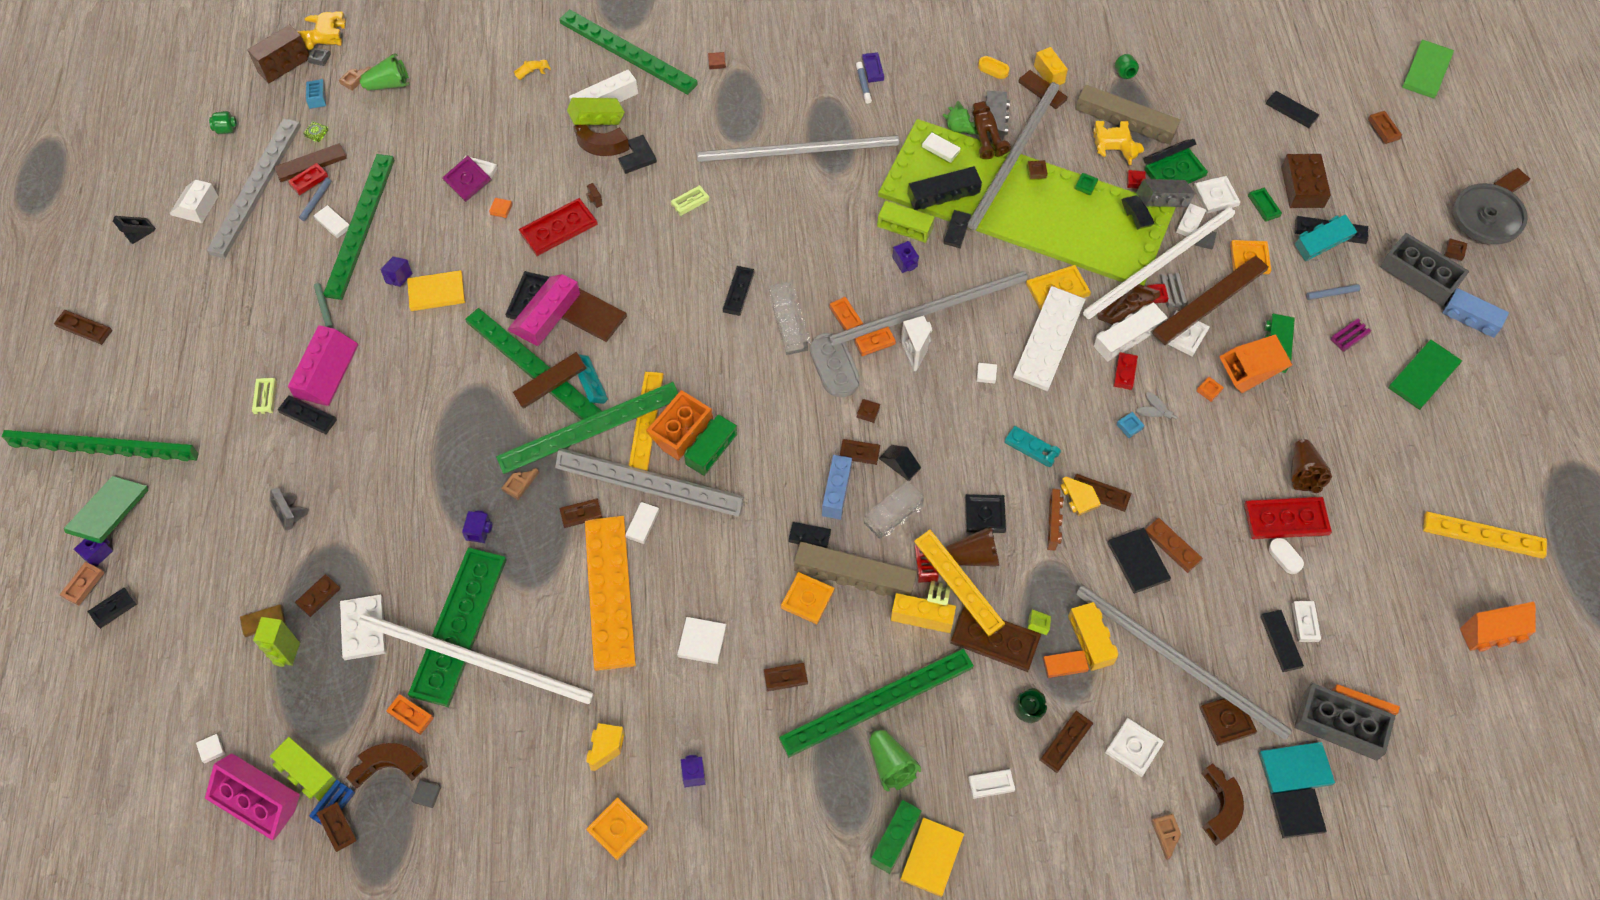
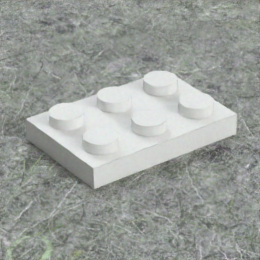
M382 595L340 601L342 658L350 660L386 654L385 633L359 624V618L364 613L384 620Z

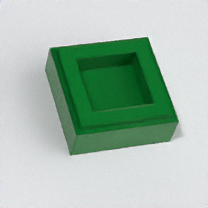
M1082 173L1075 189L1091 195L1098 183V178Z

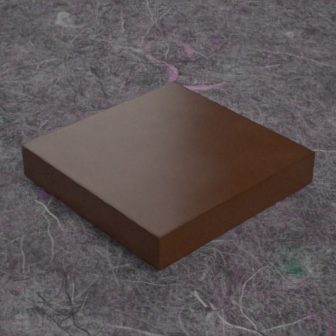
M1225 698L1200 706L1202 715L1217 746L1257 733L1250 715Z

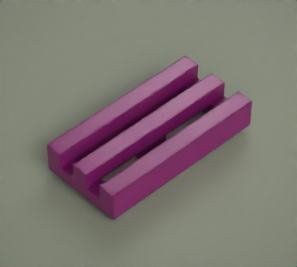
M1358 318L1333 335L1330 340L1345 352L1369 335L1372 330L1366 329V325L1364 323L1361 324V320ZM1354 327H1357L1356 329H1354L1352 332H1350L1349 334H1347L1346 336H1344V337H1343L1342 339H1340L1339 341L1337 340V339H1339L1341 336H1343L1344 334H1346L1347 332H1349L1351 329H1353ZM1359 331L1362 332L1360 335H1358L1357 337H1355L1353 340H1351L1350 342H1348L1346 345H1343V344H1342V343H1344L1345 341H1347L1349 338H1351L1352 336H1354L1355 334H1357Z

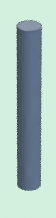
M329 178L324 179L299 216L302 221L307 219L332 181Z
M1356 284L1310 292L1306 294L1307 300L1357 292L1360 291V285Z

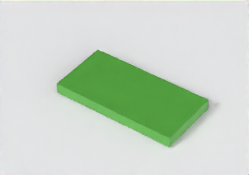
M1422 39L1402 88L1435 99L1454 50Z

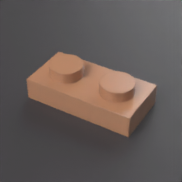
M85 562L60 593V596L79 606L103 576L104 572Z

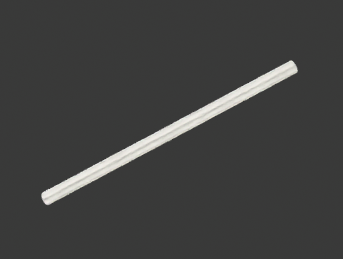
M1228 207L1090 305L1084 310L1083 315L1087 319H1091L1233 217L1235 210L1232 207Z
M365 613L359 618V624L364 627L586 704H590L592 701L593 693Z

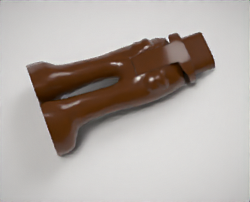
M985 101L974 103L973 116L981 142V148L979 149L980 158L991 159L994 157V153L997 157L1008 153L1011 150V145L1008 141L1001 140L996 120L990 111V107L986 105ZM987 131L991 135L994 148L991 146V143L988 139Z

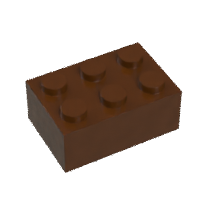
M290 24L247 49L258 74L268 84L306 62L309 57L301 35Z
M1287 154L1281 169L1289 207L1325 208L1331 193L1322 154Z

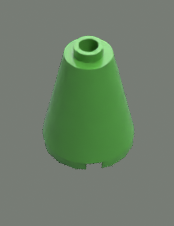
M398 54L390 55L363 73L360 79L362 88L370 91L409 86V82L406 83V79L409 78L403 61H398L396 58Z
M877 730L871 734L869 744L883 789L890 791L889 788L895 787L896 790H900L912 783L917 778L916 772H921L919 763L887 731Z

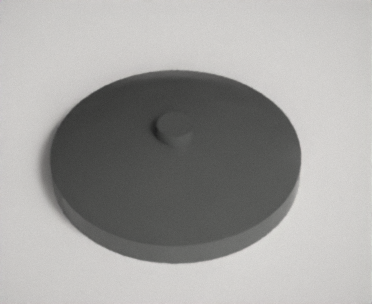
M1474 184L1460 192L1453 205V216L1459 228L1471 238L1487 244H1504L1513 241L1522 233L1528 220L1527 211L1522 201L1508 189L1494 184Z

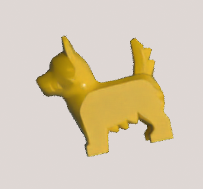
M323 12L319 15H309L304 20L316 23L314 30L297 31L301 35L307 50H313L316 44H337L341 46L340 30L336 28L341 27L345 29L344 13Z
M1104 121L1095 122L1093 137L1095 138L1097 153L1101 154V156L1106 157L1105 150H1121L1128 165H1132V160L1137 158L1138 154L1144 152V147L1141 143L1133 141L1128 128V121H1121L1120 127L1108 129L1103 127Z

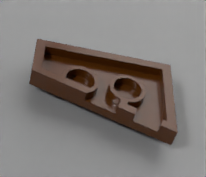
M1138 284L1100 311L1097 317L1099 320L1113 325L1159 298L1160 291Z

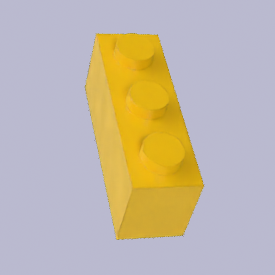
M896 593L891 621L951 633L956 606L928 602L926 599Z
M1094 602L1072 608L1068 618L1081 649L1085 652L1090 670L1094 671L1114 665L1118 658V650L1111 643L1108 627L1104 626L1100 609L1096 608Z

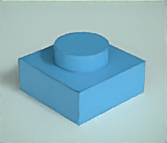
M1133 412L1117 422V426L1128 438L1143 430L1145 426Z

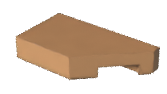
M366 67V69L357 70V68L350 69L339 79L340 84L353 91L360 84L361 75L371 69V67Z
M535 468L528 472L513 473L503 485L502 491L519 500L539 474V470Z
M1173 814L1158 817L1151 821L1166 860L1171 858L1181 836Z

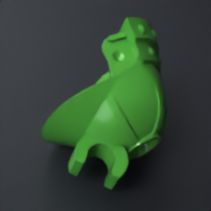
M959 101L956 102L954 108H948L950 110L948 115L943 114L949 129L952 131L978 134L975 121L970 122L968 110L964 109Z

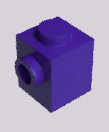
M910 241L893 247L892 258L902 273L912 271L918 267L919 255Z
M394 256L380 269L386 284L399 287L413 274L407 259Z
M479 510L475 512L468 511L462 530L465 540L485 543L487 534L492 530V522L488 514Z
M84 539L74 548L85 561L95 567L113 552L108 546L110 542L107 539L101 544Z
M689 755L685 759H681L684 788L706 785L702 757Z

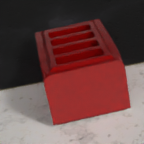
M915 545L918 583L938 582L939 574L932 565H921V563L930 562L927 559L920 558L925 556L923 553H920V549ZM922 570H933V572H922Z

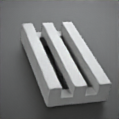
M1175 273V275L1168 274V276L1161 274V284H1165L1169 298L1167 307L1186 306L1187 301L1179 273ZM1167 281H1169L1171 293L1173 295L1175 303H1172Z

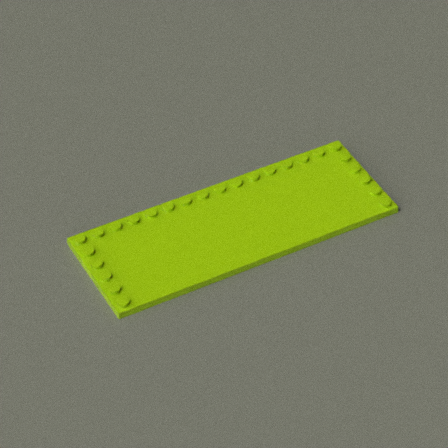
M917 119L878 192V197L914 209L907 194L909 183L975 166L982 181L980 193L974 196L963 197L959 200L948 201L941 205L918 209V211L949 222L954 210L971 214L972 217L1010 151L1000 157H997L994 153L993 158L982 159L979 155V149L981 148L980 140ZM931 133L961 148L960 153L951 163L922 147V143ZM1020 154L975 230L1123 283L1155 260L1176 207L1146 206L1155 224L1151 227L1137 230L1132 215H1126L1121 201L1123 198L1137 195L1135 192L1098 180L1092 194L1088 195L1075 189L1081 174L1046 163L1047 178L1029 179L1028 161L1040 160ZM1147 278L1139 284L1144 286Z

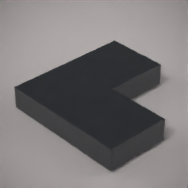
M644 135L629 139V147L633 153L618 158L625 174L657 163V159Z

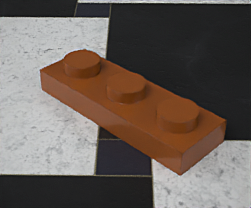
M1052 489L1050 495L1047 550L1055 551L1057 545L1061 544L1062 532H1059V526H1062L1063 515L1060 514V509L1063 508V497H1060L1061 489Z
M1160 518L1145 529L1149 538L1187 573L1202 561L1203 558Z

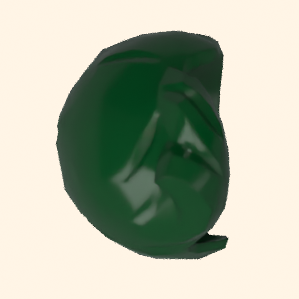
M1035 688L1019 693L1014 702L1016 716L1026 723L1038 722L1047 711L1044 694Z

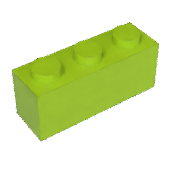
M572 97L567 108V112L574 125H619L625 113L617 98Z
M885 200L878 215L877 227L927 243L934 227L935 217L928 213H922Z
M261 617L253 641L266 654L265 656L272 661V664L279 667H284L285 665L293 666L300 642L282 620Z
M290 737L270 755L275 761L272 765L280 773L285 770L289 774L287 779L295 786L301 784L304 787L302 792L310 800L315 797L320 802L336 781L325 768Z

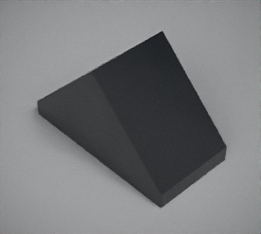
M891 445L879 457L882 462L907 481H910L921 469V466L906 446Z

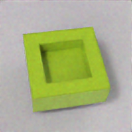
M1032 609L1029 614L1028 629L1047 635L1050 630L1051 616Z

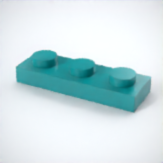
M578 354L587 369L578 374L587 398L592 403L605 404L608 398L589 356Z

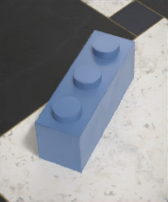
M1459 288L1450 297L1442 312L1450 318L1493 338L1501 330L1509 312Z
M833 455L822 505L823 517L840 520L842 518L852 469V458Z

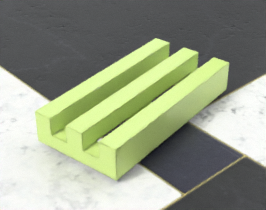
M699 185L671 200V205L682 216L709 201V196Z
M275 378L256 379L252 407L254 414H258V412H261V414L266 412L273 413L277 384ZM262 383H264V388L262 392V404L261 407H259L261 385Z
M931 581L927 601L947 605L950 587L948 585L943 587V583L940 582L939 586H936L935 581ZM933 590L937 591L936 598L932 597ZM941 592H945L944 600L940 599Z

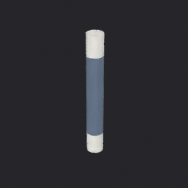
M857 62L856 67L865 103L868 104L872 100L862 62Z

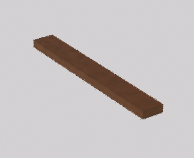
M1255 255L1154 329L1152 334L1166 346L1266 272L1269 266Z

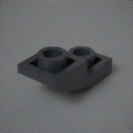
M1137 195L1121 199L1126 215H1132L1137 230L1151 227L1155 224L1149 210Z

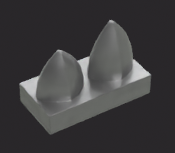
M279 488L271 489L269 502L285 531L293 529V522L302 519L309 510L301 507L289 508L295 502L297 496L290 493H281Z

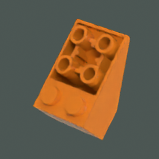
M1276 334L1237 346L1219 356L1234 386L1241 393L1293 365Z

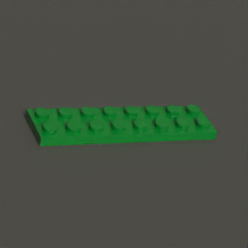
M467 548L431 637L468 650L472 649L507 561L505 556ZM426 648L408 696L449 708L466 662Z

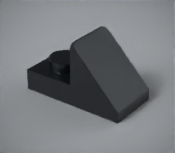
M114 216L112 221L118 230L124 233L131 244L138 242L156 229L147 218Z

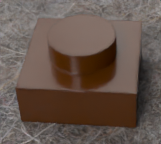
M1045 160L1028 161L1029 179L1047 178L1048 173Z
M594 183L587 185L588 193H586L589 202H593L596 208L603 206L601 194Z
M1450 238L1447 242L1444 256L1462 261L1465 257L1468 243Z
M862 399L857 412V418L875 423L881 404Z

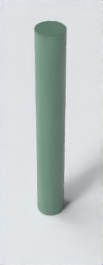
M316 283L314 284V289L325 327L333 328L321 284Z

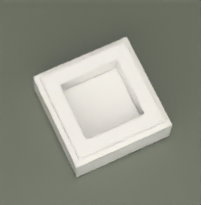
M978 363L977 382L995 384L997 365Z
M218 734L196 743L204 764L225 755Z

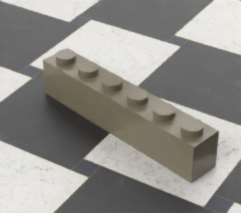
M1085 85L1076 106L1078 111L1120 126L1121 121H1128L1129 130L1169 145L1181 119L1089 85Z
M800 542L794 561V571H797V573L816 576L823 581L832 580L839 585H851L862 591L870 590L878 595L894 596V598L896 593L907 596L912 595L917 571L804 542Z

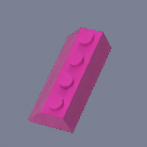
M563 274L549 277L510 325L508 331L539 346L580 295L578 282Z
M318 325L288 385L293 397L329 406L355 354L358 343L336 329Z
M230 754L214 763L205 799L269 839L274 840L294 814L300 794L236 755Z

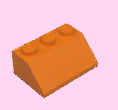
M681 390L646 432L665 453L679 461L687 448L692 446L697 436L703 433L709 421L713 419L712 409Z
M1534 601L1479 612L1472 616L1460 628L1469 650L1478 649L1479 652L1490 649L1492 646L1497 645L1498 648L1509 645L1511 642L1521 644L1530 640L1529 637L1536 632V605Z

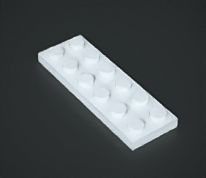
M1051 286L1013 378L1048 391L1085 302L1084 298Z

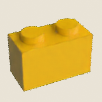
M1049 47L1038 51L1034 67L1041 77L1049 84L1052 82L1059 85L1064 84L1068 69L1054 50Z

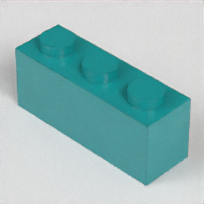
M1346 214L1341 217L1337 215L1330 219L1329 223L1325 225L1321 223L1313 229L1314 231L1310 233L1306 231L1300 234L1295 246L1306 262L1351 239L1357 231Z

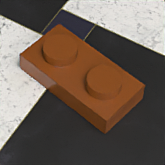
M1385 111L1369 116V122L1385 144L1401 139V132Z

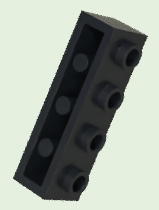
M975 166L909 183L907 194L914 210L925 209L929 206L941 205L948 201L974 196L980 193L982 181Z

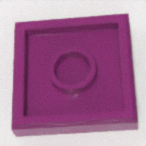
M468 155L442 177L443 181L465 202L491 180L490 176Z

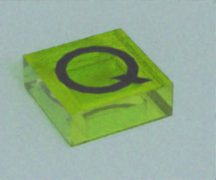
M312 121L303 134L309 139L320 142L329 130L327 126Z

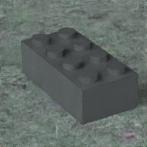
M1408 233L1401 237L1380 266L1442 306L1469 273V270Z
M1312 683L1304 692L1294 728L1378 761L1387 752L1396 715Z

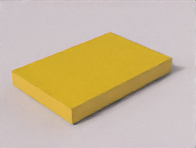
M1076 265L1026 281V285L1040 311L1051 286L1082 298L1088 297L1091 294Z
M461 270L407 278L409 308L411 311L465 303L463 274Z
M923 817L900 880L942 897L964 833Z

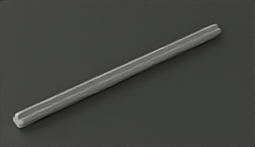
M1052 82L970 218L967 225L969 229L976 230L1059 90V84Z
M895 135L698 151L697 160L698 162L898 146L900 141L899 136Z
M1025 271L830 335L829 341L834 346L879 329L903 323V321L921 317L1025 282L1028 275Z
M1081 586L1078 589L1077 596L1087 603L1094 602L1096 608H1099L1104 615L1285 740L1290 736L1292 729L1087 587Z

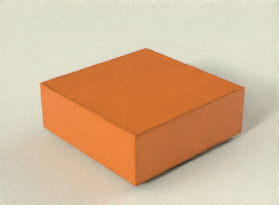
M495 198L489 210L490 215L507 218L512 207V201Z
M1208 377L1196 391L1212 402L1222 392L1224 387L1211 377Z

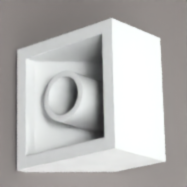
M199 180L191 182L185 187L172 208L170 215L203 223L218 198L212 184Z
M924 316L903 321L901 343L913 371L918 370L931 342L930 333L932 332V327Z

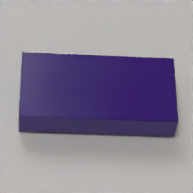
M878 52L862 54L868 83L884 81V73Z

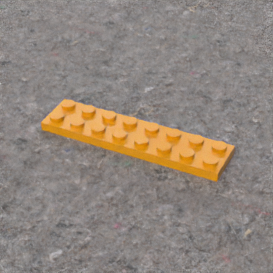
M624 516L585 521L594 670L636 666Z

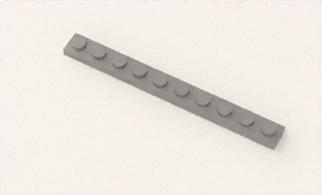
M283 118L208 247L207 252L209 255L221 258L227 257L275 173L274 166L280 164L299 131L301 125L298 121Z
M562 448L558 450L556 469L738 517L741 515L744 496Z

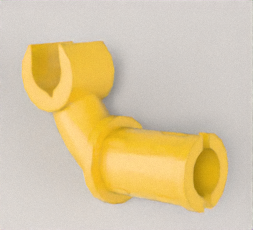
M525 60L524 64L516 69L514 73L521 80L528 73L534 72L535 69H539L541 74H546L544 69L548 68L551 70L547 60Z

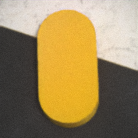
M981 57L978 62L980 71L995 78L1004 79L1009 75V66L992 57Z

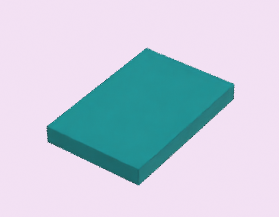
M1322 742L1259 752L1271 794L1335 784Z

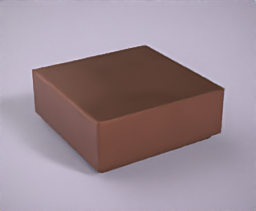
M724 52L708 53L709 69L726 68Z

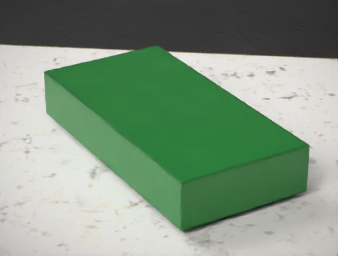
M1265 187L1249 192V199L1265 222L1281 217L1282 212Z

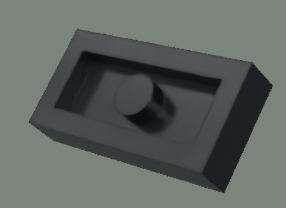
M954 210L944 239L945 245L961 249L971 214Z
M792 522L789 543L800 545V542L828 548L831 529Z
M123 587L87 612L101 629L137 604L127 589Z

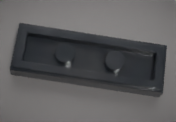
M1275 91L1266 102V105L1309 129L1319 117L1318 113L1278 91Z
M1187 139L1144 157L1143 160L1145 164L1154 163L1197 144L1195 139Z
M741 266L736 267L723 306V313L741 316L754 276V269Z
M289 395L278 408L280 414L325 435L337 421L335 416Z
M1282 610L1263 613L1260 617L1282 672L1303 668L1304 664Z

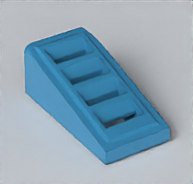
M323 79L306 82V102L309 109L326 106Z

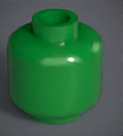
M1130 54L1121 55L1114 65L1115 70L1123 79L1134 77L1139 70V64Z
M229 111L215 112L212 114V117H209L210 128L216 134L233 133L234 127H237L236 118Z

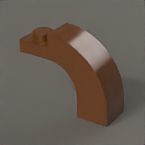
M587 125L573 126L578 145L590 154L614 156L630 150L628 138L620 127L608 133H596L591 131Z
M383 743L372 746L360 753L358 758L362 763L354 766L346 778L357 789L376 771L386 767H393L401 770L413 781L428 765L414 750L405 745Z
M1212 763L1201 774L1216 792L1220 802V809L1218 815L1208 821L1202 828L1217 846L1238 827L1243 816L1244 800L1241 788L1234 776L1227 781L1223 771Z

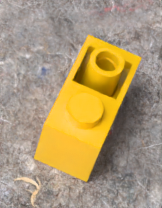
M1069 477L1062 478L1060 487L1064 495L1068 494L1071 501L1068 504L1073 513L1076 512L1077 516H1080L1100 507L1101 503L1093 486Z
M598 723L597 729L593 730L591 736L593 747L592 750L588 751L586 759L592 771L598 770L621 754L625 736L623 727Z

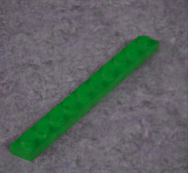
M570 9L559 18L560 24L687 95L698 85V81Z
M376 154L324 290L325 298L343 300L394 164L393 156Z
M480 308L465 318L469 326L532 379L550 369L547 364ZM567 381L549 392L581 420L602 412Z
M674 382L668 383L496 456L503 474H507L558 452L560 448L566 449L665 407L676 397L678 391Z
M4 430L1 436L9 446L14 448H45L51 451H83L89 454H120L126 457H158L164 460L179 459L181 461H197L199 455L193 445L12 430Z
M963 648L780 736L779 741L787 757L790 758L973 669L974 665Z

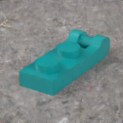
M1017 426L1013 427L1004 442L1047 467H1052L1055 457H1058L1061 453L1060 448L1057 446H1051Z

